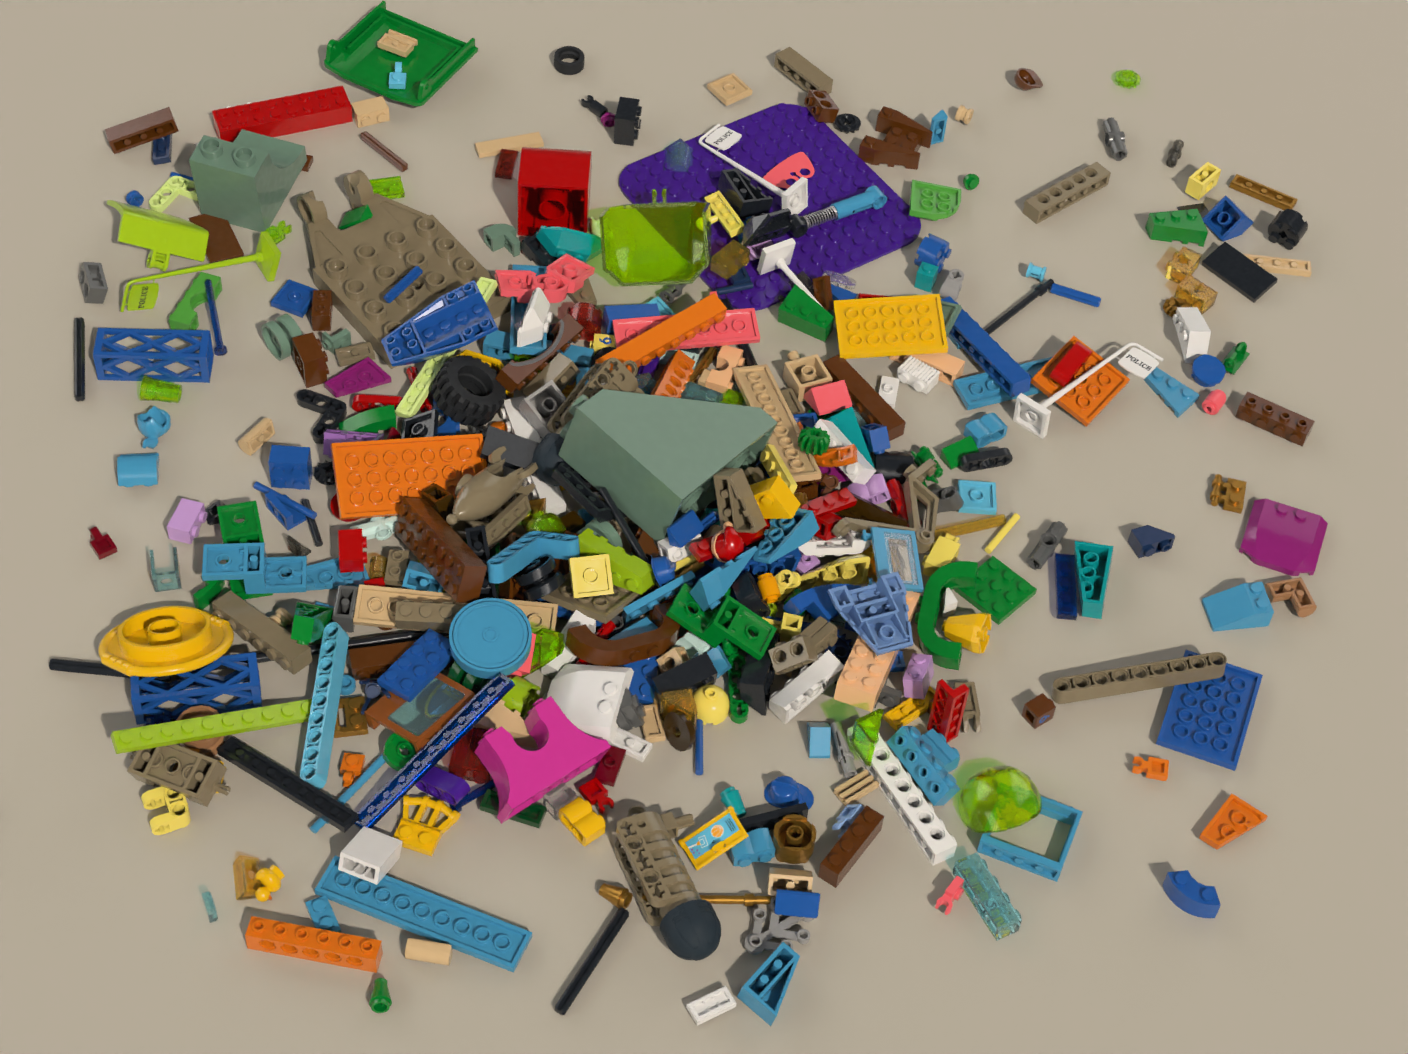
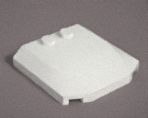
M850 530L844 537H834L827 541L814 535L807 543L798 548L806 556H843L845 554L862 553L870 547L871 540L863 541L861 540L862 533Z
M565 664L551 681L547 698L551 696L565 716L578 729L594 738L607 740L609 744L613 745L618 729L616 719L625 689L629 690L634 671L628 667Z

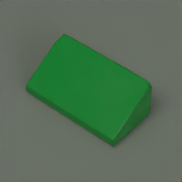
M364 205L346 212L339 229L343 230L372 218L373 214L369 206Z
M968 436L943 448L940 459L952 470L960 466L959 460L961 457L977 453L979 450L973 438Z

